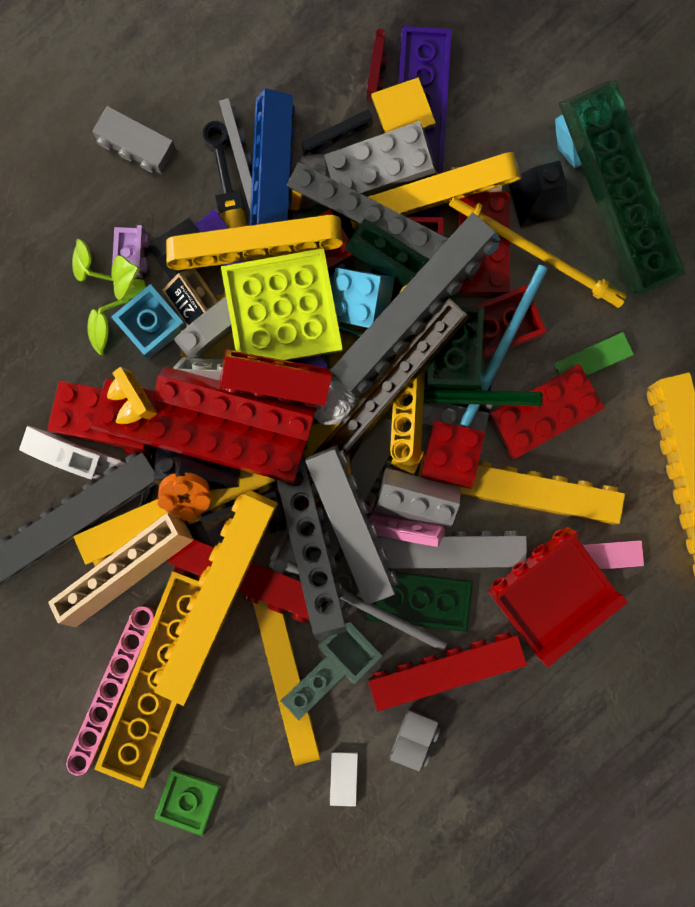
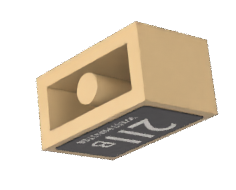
M195 268L178 273L162 290L187 326L218 303Z

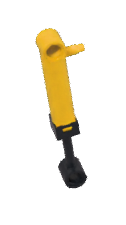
M211 121L204 126L203 138L207 148L215 153L223 191V194L215 195L219 214L229 228L248 226L240 190L233 191L224 152L230 143L227 128L222 122ZM215 133L222 134L220 140L213 141L210 139ZM224 292L220 295H217V301L219 302L220 300H222L226 296V293Z

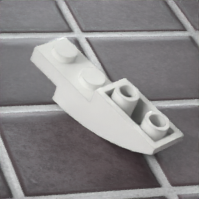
M27 426L19 449L41 461L91 480L92 478L100 480L105 477L103 473L116 465L119 468L125 463L124 459L76 444V441L31 426Z

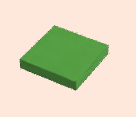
M172 768L154 819L203 836L221 785Z

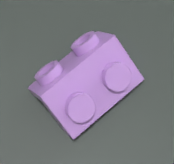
M137 225V228L114 227L112 265L116 256H124L131 263L140 267L135 279H143V272L147 273L148 258L144 257L145 248H149V233H146L143 225Z

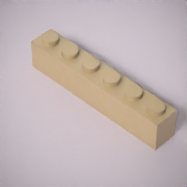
M166 513L50 600L48 603L57 623L71 627L79 626L191 543L194 539L184 520Z

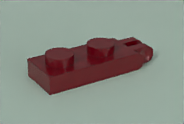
M378 29L375 34L367 85V100H372V93L383 90L384 77H380L381 68L386 69L388 54L383 53L386 34L383 29Z

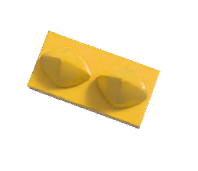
M119 367L112 372L115 379L109 387L107 398L112 400L128 399L120 409L116 423L128 424L141 418L150 420L157 412L133 372L123 367Z

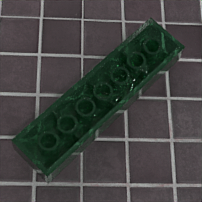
M617 81L602 82L558 103L629 292L643 295L685 275L682 261Z

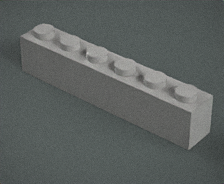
M336 445L308 456L305 462L365 605L395 595L396 585H398L395 572L393 570L389 571L386 562L389 560L386 550L383 546L379 547L376 540L379 537L375 524L368 521L366 516L369 513L367 504L363 498L359 499L356 490L359 489L355 476L353 474L349 475L346 467L349 465L344 450L339 451Z
M480 531L478 536H468V532H453V537H443L438 547L380 536L376 538L379 547L383 546L386 550L389 560L386 562L388 569L513 567L516 563L527 559L526 536H520L519 531H504V536H494V531Z

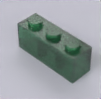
M365 218L354 229L344 247V250L383 275L395 277L394 282L402 287L406 286L429 261V259Z

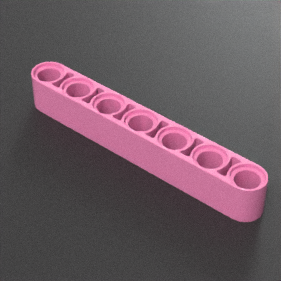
M137 607L129 617L67 758V769L73 775H83L93 767L156 614L152 607ZM142 610L150 615V620L146 625H142L138 621V614ZM131 634L139 638V646L136 649L128 645L127 640ZM121 658L127 660L129 668L125 673L117 668V662ZM110 682L118 687V694L116 696H110L106 688ZM98 707L106 709L108 714L106 720H100L96 716ZM88 731L96 734L97 741L95 744L87 742L85 736ZM78 755L86 760V767L83 769L75 764V758Z

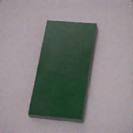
M395 572L398 580L395 595L372 603L414 626L467 632L473 581ZM366 612L365 620L384 622Z

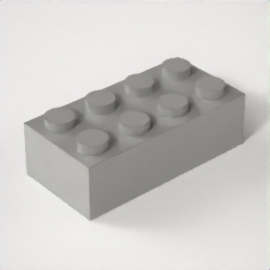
M420 121L324 155L331 179L366 197L438 175L428 138Z

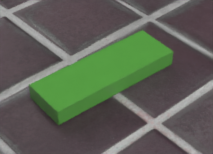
M622 332L554 363L558 375L580 364L586 376H589L634 354Z

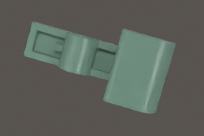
M351 622L346 623V632L328 636L317 646L326 657L280 701L297 720H300L344 675L352 684H355L382 657Z

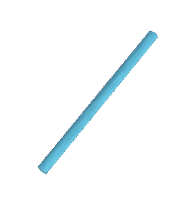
M538 265L477 390L489 389L548 270L545 266ZM469 404L459 425L469 428L481 404Z

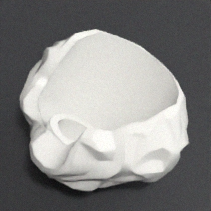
M335 376L331 377L325 406L318 405L314 419L324 425L340 423L360 401V398L350 392Z

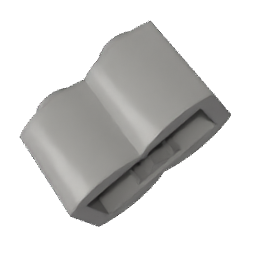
M408 709L391 750L390 760L416 771H420L422 766L426 767L431 756V752L428 751L431 741L434 743L437 741L441 728L437 727L438 721Z

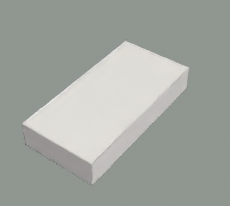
M332 752L330 806H356L358 752Z

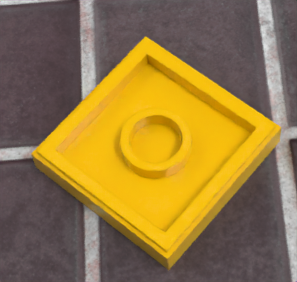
M419 77L371 94L385 133L418 121L421 122L424 130L434 127L436 124Z

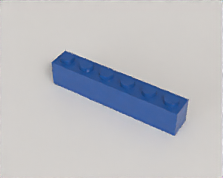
M266 88L256 98L250 226L288 221V211L291 207L287 183L291 177L290 165L293 160V152L290 151L291 142L294 137V129L291 128L295 113V106L292 105L293 95Z

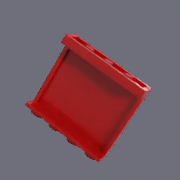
M569 527L556 531L549 542L536 547L529 558L516 563L509 574L495 580L487 591L536 657L547 668L628 603L624 596L614 589L576 537L578 533Z

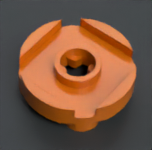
M176 473L165 477L159 485L158 506L184 521H191L195 516L205 512L210 506V486L205 479L196 474L185 473V476L176 477ZM189 494V497H182V496H180V495Z

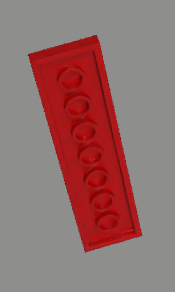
M106 378L90 424L91 429L287 483H295L307 441L153 400L154 391L145 388L142 389L157 414L150 420L141 418L132 423L119 424L116 423L118 413L128 399H108V390L114 380Z

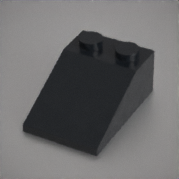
M157 447L154 481L158 486L165 477L176 473V477L185 476V473H192L205 479L210 486L209 490L239 487L240 469Z

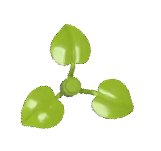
M77 239L72 258V268L78 281H85L86 276L89 275L114 281V294L118 301L100 307L98 311L92 309L87 325L88 336L93 348L98 354L104 355L103 350L109 331L108 321L104 312L121 304H127L129 299L137 296L146 288L143 279H135L140 267L121 255L116 256L114 259L112 276L93 272L89 268L91 264L90 250L82 239Z

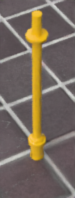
M453 197L450 201V207L467 217L472 212L475 213L498 235L592 289L595 298H602L616 308L621 307L624 303L622 298L626 299V294L610 286L607 280L597 281L481 213V204H477L473 208L456 197Z

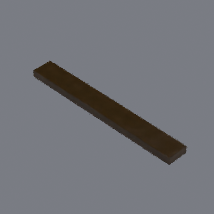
M449 298L313 454L337 445L339 451L344 450L346 456H348L470 316Z

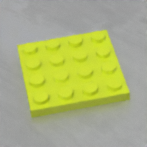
M324 248L221 266L236 351L286 361L343 351Z

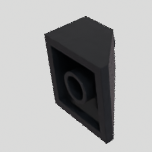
M560 160L531 168L521 173V179L509 183L520 228L569 216L567 183Z

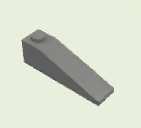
M226 296L174 338L175 342L189 359L201 358L232 330Z

